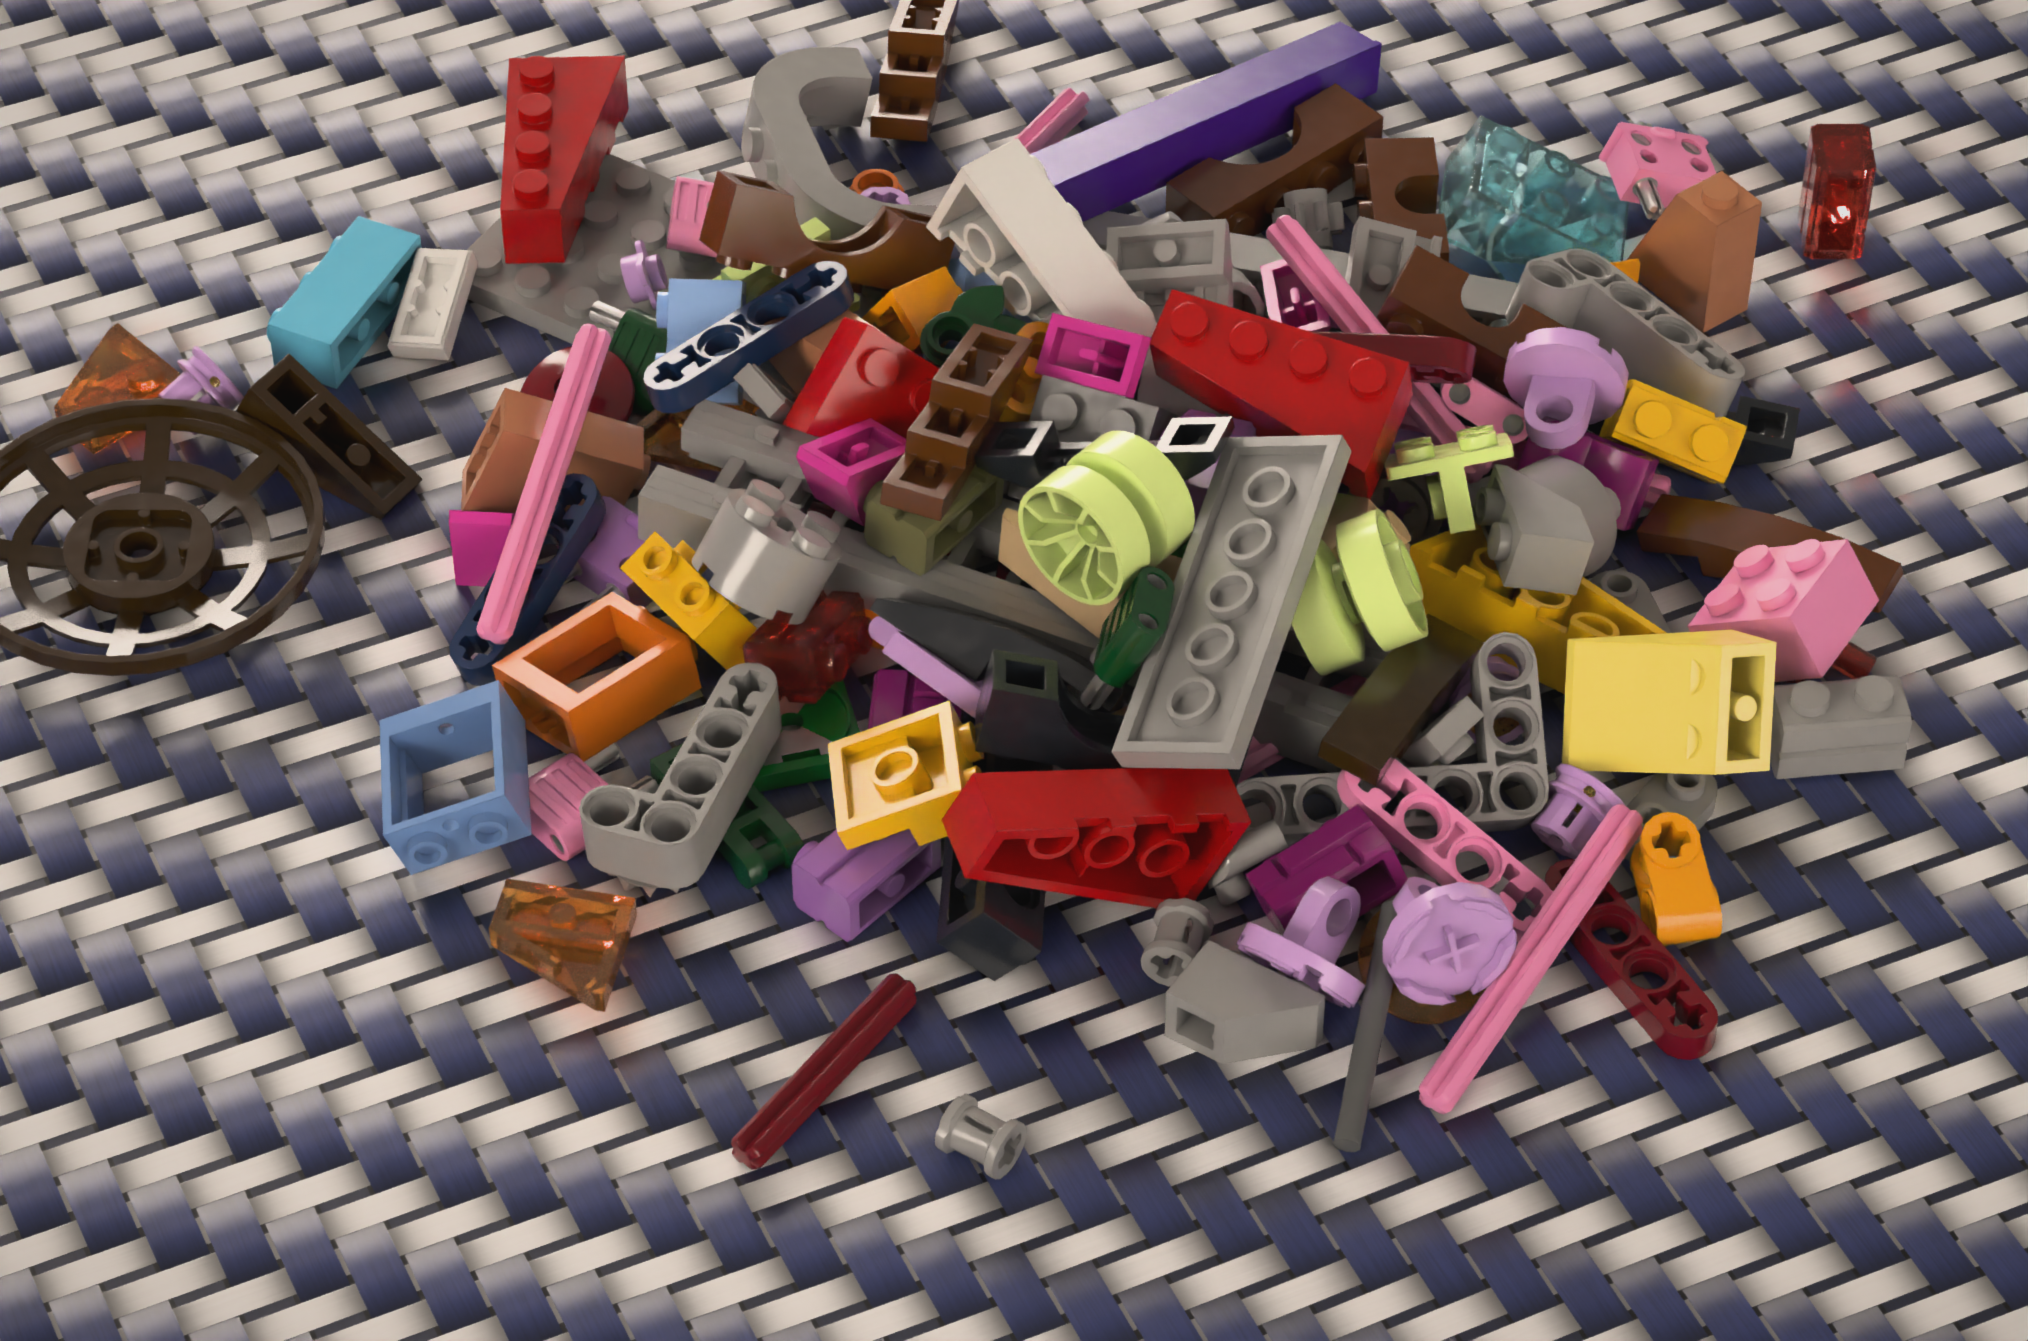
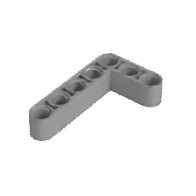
M1503 632L1495 634L1486 640L1471 664L1470 683L1472 701L1484 714L1474 725L1478 763L1407 768L1433 790L1444 785L1453 786L1460 790L1466 801V810L1462 814L1483 832L1510 831L1524 828L1543 809L1548 800L1549 792L1537 658L1534 648L1527 639L1516 633ZM1495 654H1504L1511 657L1518 666V678L1512 681H1502L1494 677L1487 665L1488 657ZM1506 717L1519 722L1525 733L1524 742L1515 746L1506 745L1501 742L1494 733V721ZM1340 772L1258 777L1244 780L1236 787L1242 800L1249 798L1259 799L1269 807L1271 819L1274 818L1287 845L1295 844L1324 824L1309 819L1305 814L1303 799L1307 796L1321 794L1330 798L1337 811L1336 817L1349 810L1340 799L1337 790V779ZM1362 779L1358 784L1367 793L1375 787ZM1508 781L1524 785L1531 797L1530 807L1524 810H1514L1506 806L1499 794L1500 785ZM1398 791L1396 794L1399 801L1406 796L1401 791ZM1412 809L1405 813L1404 823L1407 830L1426 829L1437 835V824L1430 813L1421 809ZM1249 826V827L1246 829L1245 832H1247V831H1249V830H1251V829H1253V828H1255V827H1250V826Z

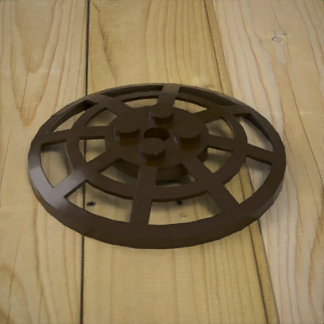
M136 399L86 407L51 419L20 435L0 450V492L14 478L28 470L48 494L41 498L24 516L14 532L12 541L0 538V561L8 563L7 569L12 590L24 609L23 611L0 617V645L16 655L43 666L79 674L122 676L152 674L189 666L223 654L255 637L288 610L304 592L318 567L325 543V512L315 475L304 457L282 435L263 423L225 407L192 400ZM146 430L143 460L104 466L83 473L70 480L49 457L64 448L93 438L122 432ZM171 431L194 432L221 438L250 450L258 455V457L233 481L226 475L204 466L169 460ZM278 470L289 481L301 501L307 521V533L271 542V533L266 515L252 495ZM141 481L139 493L118 496L98 505H95L85 496L112 485ZM167 481H176L194 485L216 494V496L198 509L181 498L165 494ZM62 509L76 521L66 535L63 548L33 545L43 527ZM237 510L250 530L252 545L216 549L212 528L233 511ZM147 549L153 551L145 557H130L136 550ZM304 556L293 577L273 599L248 618L235 613L256 591L266 574L268 564ZM28 566L66 571L72 590L43 603L37 597L30 584ZM248 568L239 585L221 603H217L200 592L211 578L213 571ZM88 606L117 615L113 633H103L82 628L63 618ZM178 606L195 617V619L169 629L140 633L144 615L163 612ZM45 627L52 633L71 641L95 647L108 648L106 655L74 653L44 646L18 634ZM211 627L220 631L216 635L182 647L147 654H134L136 648L177 642L199 634Z

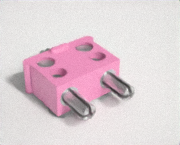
M1625 122L1618 123L1599 155V159L1607 165L1620 200L1641 204L1645 216L1649 220L1651 218L1652 220H1657L1676 194L1716 174L1706 149L1708 145L1707 139L1699 135L1676 132L1672 129L1652 127L1650 123L1645 124L1644 122H1639L1637 125Z

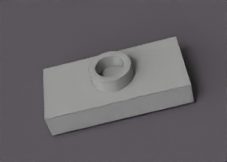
M748 363L733 378L760 407L755 412L758 417L782 425L798 396L756 364L751 365Z

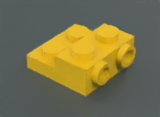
M654 531L620 569L726 670L737 664L757 663L749 655L757 646L749 638L757 628L739 611L742 607L719 594L708 584L709 582L702 576L708 569L705 564L702 565L698 572L692 564L695 551L683 539L673 548Z
M950 700L828 743L837 834L845 848L850 850L873 841L882 840L907 829L911 831L918 846L948 837L942 818L973 773H982L978 766L973 767L972 763L984 759L983 752L975 751L974 724L971 721L962 724Z

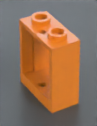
M610 592L492 665L496 681H500L525 719L526 729L562 752L575 754L583 762L702 688L695 662L698 659V651L691 637L683 629L670 626L653 616L645 607L641 605L636 606L614 592ZM623 650L636 657L580 693L566 686Z

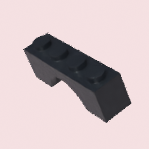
M993 649L975 711V751L993 754L996 757L1007 760L1021 759L1054 765L1064 770L1125 768L1121 767L1111 752L1125 715H1113L1093 710L1077 700L1069 692L1062 680L1058 661ZM1250 743L1248 745L1241 768L1228 769L1230 776L1236 787L1249 750Z

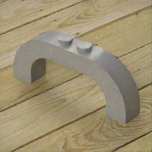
M851 47L799 49L784 53L768 61L760 68L753 81L742 130V156L745 162L750 163L756 178L772 181L793 195L799 225L816 217L830 229L831 241L846 238L860 231L874 218L883 205L933 216L937 209L936 205L892 204L865 197L846 187L832 173L811 127H861L873 78L858 48Z

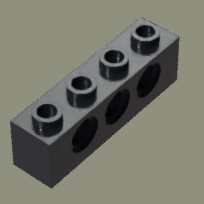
M984 753V759L972 763L973 767L978 766L982 773L1054 770V765L1021 759L1007 760L988 753ZM945 837L937 943L993 981H996L1018 966L1029 963L1036 955L1042 952L1046 891L965 878L949 837Z

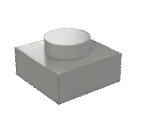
M1468 696L1464 697L1441 713L1415 738L1403 755V758L1411 767H1426L1437 759L1442 765H1449L1474 742L1467 732L1484 714Z

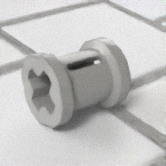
M1170 898L1158 905L1154 915V922L1157 926L1154 941L1146 945L1140 960L1141 967L1148 977L1157 983L1169 987L1199 952L1201 944L1209 939L1214 927V921L1210 917L1209 910L1199 902L1188 898ZM1187 920L1192 921V926L1186 927ZM1163 958H1169L1167 965H1164Z
M964 1094L956 1097L943 1114L935 1135V1146L946 1154L957 1151L984 1165V1172L989 1177L995 1180L1001 1179L1007 1175L1018 1160L1025 1144L1027 1127L1016 1119L1005 1122L978 1108V1102L974 1097Z

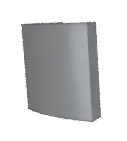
M1226 219L1107 227L1106 252L1114 259L1120 275L1138 299L1143 300L1150 307L1156 323L1159 321L1172 289L1233 308L1229 224Z

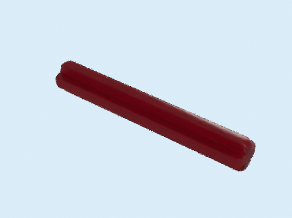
M898 973L886 976L732 1138L733 1157L738 1162L744 1163L751 1170L761 1168L916 1004L915 985L910 980H904Z

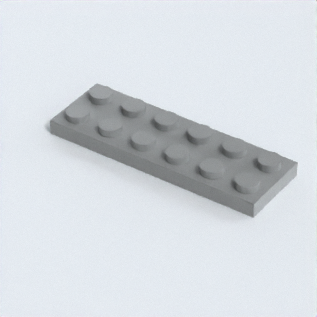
M1343 435L1229 437L1221 452L1194 530L1174 580L1175 591L1166 631L1145 659L1111 751L1121 767L1241 768L1352 452Z

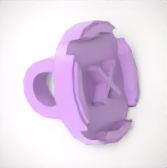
M1565 327L1538 329L1528 333L1524 342L1516 344V341L1509 349L1503 381L1510 397L1524 409L1526 432L1529 438L1540 447L1562 449L1575 444L1584 436L1589 424H1595L1612 417L1623 405L1629 372L1622 356L1613 348L1610 354L1605 349L1599 347L1600 339L1585 331ZM1548 416L1562 422L1551 424L1541 419Z
M1328 876L1321 878L1310 886L1303 896L1282 936L1248 922L1236 943L1237 949L1264 967L1275 968L1284 973V976L1306 983L1313 990L1325 995V1000L1340 1007H1343V1005L1347 1008L1354 1007L1365 985L1351 974L1336 966L1335 963L1358 920L1361 906L1360 895L1354 887Z
M1410 877L1404 883L1392 903L1397 916L1392 920L1383 939V963L1400 993L1415 1002L1431 1005H1445L1457 1002L1454 995L1462 994L1469 989L1475 995L1487 988L1507 968L1516 949L1517 933L1513 928V918L1500 896L1481 884L1456 882L1438 886L1424 878Z

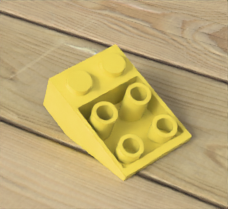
M1732 629L1568 639L1562 763L1575 766L1584 771L1717 775L1770 771L1777 642Z

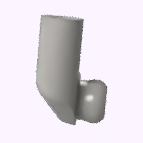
M1274 818L1245 832L1207 883L1209 889L1214 887L1217 899L1222 905L1229 906L1250 895L1251 886L1245 879L1244 871L1288 848L1287 842Z

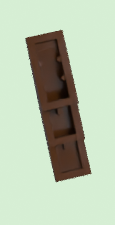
M900 0L888 30V52L879 73V95L871 114L870 137L927 142L944 82L959 0Z
M976 323L971 326L933 377L929 402L907 430L905 452L882 483L880 504L937 521L942 520L976 465L975 454L995 422L999 421L1031 352L1033 339Z
M1667 494L1660 495L1637 530L1642 551L1698 557L1703 576L1725 578L1734 566L1735 558L1744 550L1756 545H1766L1770 548L1796 545L1809 539H1816L1819 542L1844 540L1842 537L1784 517L1717 501ZM1849 541L1879 599V602L1871 612L1880 613L1904 574L1902 565Z

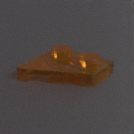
M117 323L110 327L54 406L56 418L86 407L111 402L159 398L158 394L181 374ZM133 431L97 437L80 444L94 455Z
M506 878L489 926L491 946L595 1011L605 1012L637 917L636 898Z

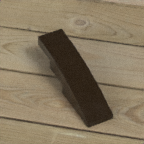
M1430 614L1426 615L1428 636L1393 649L1383 659L1323 737L1318 757L1376 787L1394 759L1398 758L1401 760L1419 732H1422L1434 721L1466 675L1484 642Z

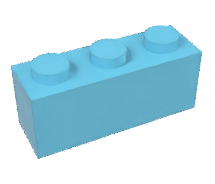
M358 216L342 236H337L333 240L328 253L314 270L307 272L303 276L298 289L284 306L277 308L271 315L267 326V338L271 342L274 366L287 354H290L321 384L337 389L397 315L417 248H422L420 235Z

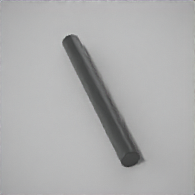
M1393 900L1385 901L1381 905L1333 1145L1337 1149L1345 1152H1357L1361 1148L1394 983L1383 963V939L1392 920L1397 916L1392 904Z

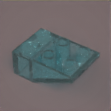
M1481 115L1446 159L1438 214L1444 213L1449 243L1487 261L1526 264L1532 259L1568 249H1583L1596 253L1609 262L1623 261L1629 202L1620 200L1611 177L1600 175L1570 160L1561 152L1550 150L1520 135L1511 127L1500 125Z

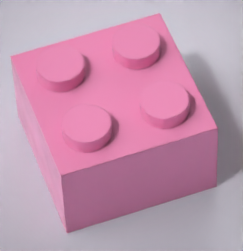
M1809 539L1796 545L1770 548L1766 545H1756L1744 550L1735 558L1732 569L1718 587L1705 597V604L1687 627L1690 632L1732 629L1775 641L1777 644L1774 682L1823 678L1879 602V599L1848 539L1826 542Z

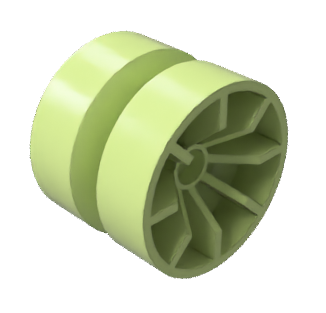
M1109 431L1102 434L1073 456L1066 466L1058 468L1025 493L1019 504L1018 523L1023 542L1032 560L1055 587L1079 602L1089 605H1105L1127 590L1142 568L1157 566L1189 540L1194 530L1195 513L1191 495L1183 478L1171 461L1158 448L1133 433Z
M1380 509L1372 510L1336 525V547L1340 562H1337L1327 544L1322 539L1320 540L1291 624L1307 658L1321 676L1364 661L1365 639L1362 622L1373 640L1385 652L1428 636V623L1422 602L1423 590L1417 570L1405 544L1401 539H1398L1389 520Z

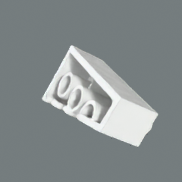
M1018 137L961 167L926 228L939 241L949 236L964 251L960 253L959 261L974 276L985 272L998 286L1003 287L1004 307L1013 316L1017 314L1021 316L1027 315L1032 321H1041L1049 324L1052 313L1152 337L1157 323L1150 307L1143 300L1138 299L1120 275L1114 259L1107 252L1102 251L1084 227L1078 211L1071 204L1066 203L1048 179L1042 163L1035 156L1030 155Z

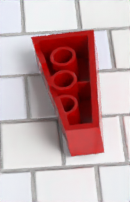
M625 55L509 58L500 204L505 264L565 263L585 215L587 197L590 192L595 191L599 182V168L605 155H610L616 141L615 130L619 122L624 121L629 109Z
M1172 289L1149 344L1156 375L1221 415L1227 413L1236 419L1252 422L1254 428H1256L1257 437L1343 435L1352 452L1341 483L1348 486L1350 493L1371 500L1413 395L1410 363Z
M1116 768L973 773L942 818L943 825L965 878L1157 908L1161 902L1170 898H1188L1195 901L1252 822L1228 769Z

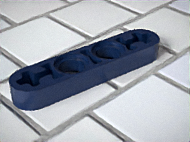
M822 261L807 266L655 360L647 367L643 378L654 408L662 413H678L692 408L734 382L735 379L733 377L748 363L751 365L756 364L757 366L761 365L844 313L851 307L854 301V292L846 268L835 261ZM786 317L785 319L777 323L763 325L766 322L771 321L773 319ZM736 348L725 355L714 356L723 350Z
M577 473L568 474L565 477L543 545H557L559 549L557 554L548 562L536 564L526 594L528 595L527 601L521 609L513 635L509 638L508 642L503 645L494 644L490 640L479 637L476 630L495 572L453 636L449 646L450 657L463 679L471 685L482 686L496 681L492 665L526 645L603 522L606 514V504L590 477ZM582 499L585 500L582 506L578 505ZM567 505H571V506L569 507V509L567 510V512H566V511H565V507H566ZM491 647L492 651L488 655L484 654ZM474 653H478L472 661L471 656Z

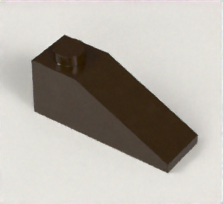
M287 354L248 389L236 412L256 419L282 435L304 457L321 489L380 520L423 480L290 354Z

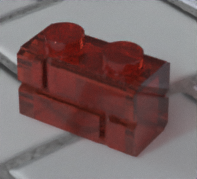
M1816 124L1811 126L1798 210L1803 256L1810 259H1857L1862 257L1865 241L1864 232L1867 228L1876 172L1870 127L1863 124Z
M822 590L803 623L797 625L788 624L793 613L778 610L773 620L767 619L747 639L746 643L742 646L744 662L760 663L773 671L777 680L779 701L786 696L789 702L816 704L829 688L845 678L847 670L861 655H866L870 651L873 642L868 631L871 619L866 617L864 599L861 598L859 592L832 591L827 596L824 590Z

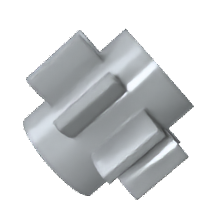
M1324 188L1300 189L1283 194L1285 207L1274 208V213H1272L1273 224L1278 217L1289 215L1292 219L1299 222L1319 248L1333 249L1332 235L1343 234L1342 230H1345L1342 202L1328 203L1327 189Z

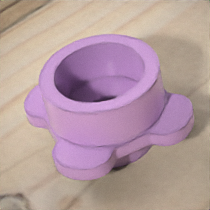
M638 240L635 241L637 253L620 259L623 280L629 297L634 304L650 300L652 308L656 310L659 290L668 288L666 271L659 254L648 256L644 242Z

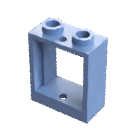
M499 680L379 720L383 836L411 875L532 835L525 719ZM447 723L451 724L452 726L446 728L441 727L440 725ZM493 750L495 791L424 814V773Z

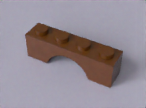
M1335 83L1294 107L1292 149L1274 160L1258 164H1233L1209 157L1166 182L1165 213L1172 211L1183 222L1226 219L1229 224V232L1254 237L1273 224L1272 213H1274V208L1285 207L1283 194L1307 188L1327 189V194H1329L1334 188L1351 179L1353 162H1363L1364 139L1382 138L1383 116Z
M717 170L699 238L703 244L717 253L716 261L720 264L740 270H751L753 262L773 266L771 270L773 274L786 279L814 263L835 261L846 268L854 293H861L863 285L881 288L882 296H885L891 289L944 266L948 270L955 242L949 236L939 241L926 228L932 217L931 215L884 205L874 218L855 234L833 241L814 240L804 234L798 223L793 195L772 181Z

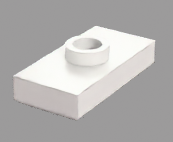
M417 248L387 345L393 357L433 360L450 359L478 266V261L472 250Z

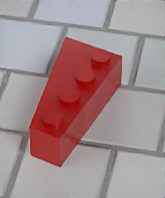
M844 317L782 425L821 438L871 418L906 439L907 430L929 402L932 379L940 368L873 326Z

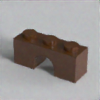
M1434 137L1364 139L1363 162H1353L1352 188L1354 197L1364 198V200H1358L1357 220L1359 216L1416 230V236L1432 239L1434 235L1443 237L1440 258L1449 262L1450 252L1444 213L1436 214L1439 171Z
M1416 245L1394 281L1376 318L1389 334L1444 336L1471 343L1477 349L1472 377L1513 400L1503 381L1509 349L1516 341V344L1524 342L1526 335L1535 330L1568 327L1524 303L1508 325L1490 327L1477 322L1467 313L1461 300V291L1469 273Z

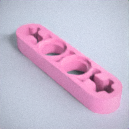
M1394 759L1379 781L1377 788H1372L1368 793L1358 786L1361 781L1360 778L1343 769L1341 770L1337 779V790L1343 803L1349 809L1358 804L1393 846L1429 876L1437 880L1440 885L1443 886L1456 882L1481 884L1492 891L1501 877H1505L1509 883L1499 893V896L1513 918V928L1517 933V942H1519L1553 893L1542 879L1398 760ZM1401 791L1406 796L1399 802L1392 815H1390L1384 809L1397 792ZM1412 809H1421L1430 813L1437 824V835L1430 839H1419L1413 836L1406 829L1404 823L1405 813ZM1465 851L1475 852L1482 856L1489 868L1488 878L1485 881L1473 882L1462 877L1456 867V856ZM1524 898L1532 901L1535 907L1532 909L1531 915L1521 921L1512 912L1517 906L1516 903H1520Z

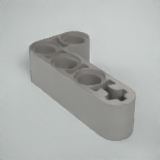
M1568 249L1528 261L1505 315L1507 323L1510 324L1524 303L1570 329L1585 331L1600 339L1599 347L1605 349L1610 354L1613 348L1622 356L1629 372V379H1635L1714 412L1715 417H1726L1745 374L1743 365L1734 356L1605 258L1588 250Z
M747 662L737 664L726 670L720 677L655 794L609 784L599 786L589 791L583 797L579 812L587 859L594 868L605 873L668 889L688 887L699 880L781 732L782 721L776 676L769 667L760 663Z

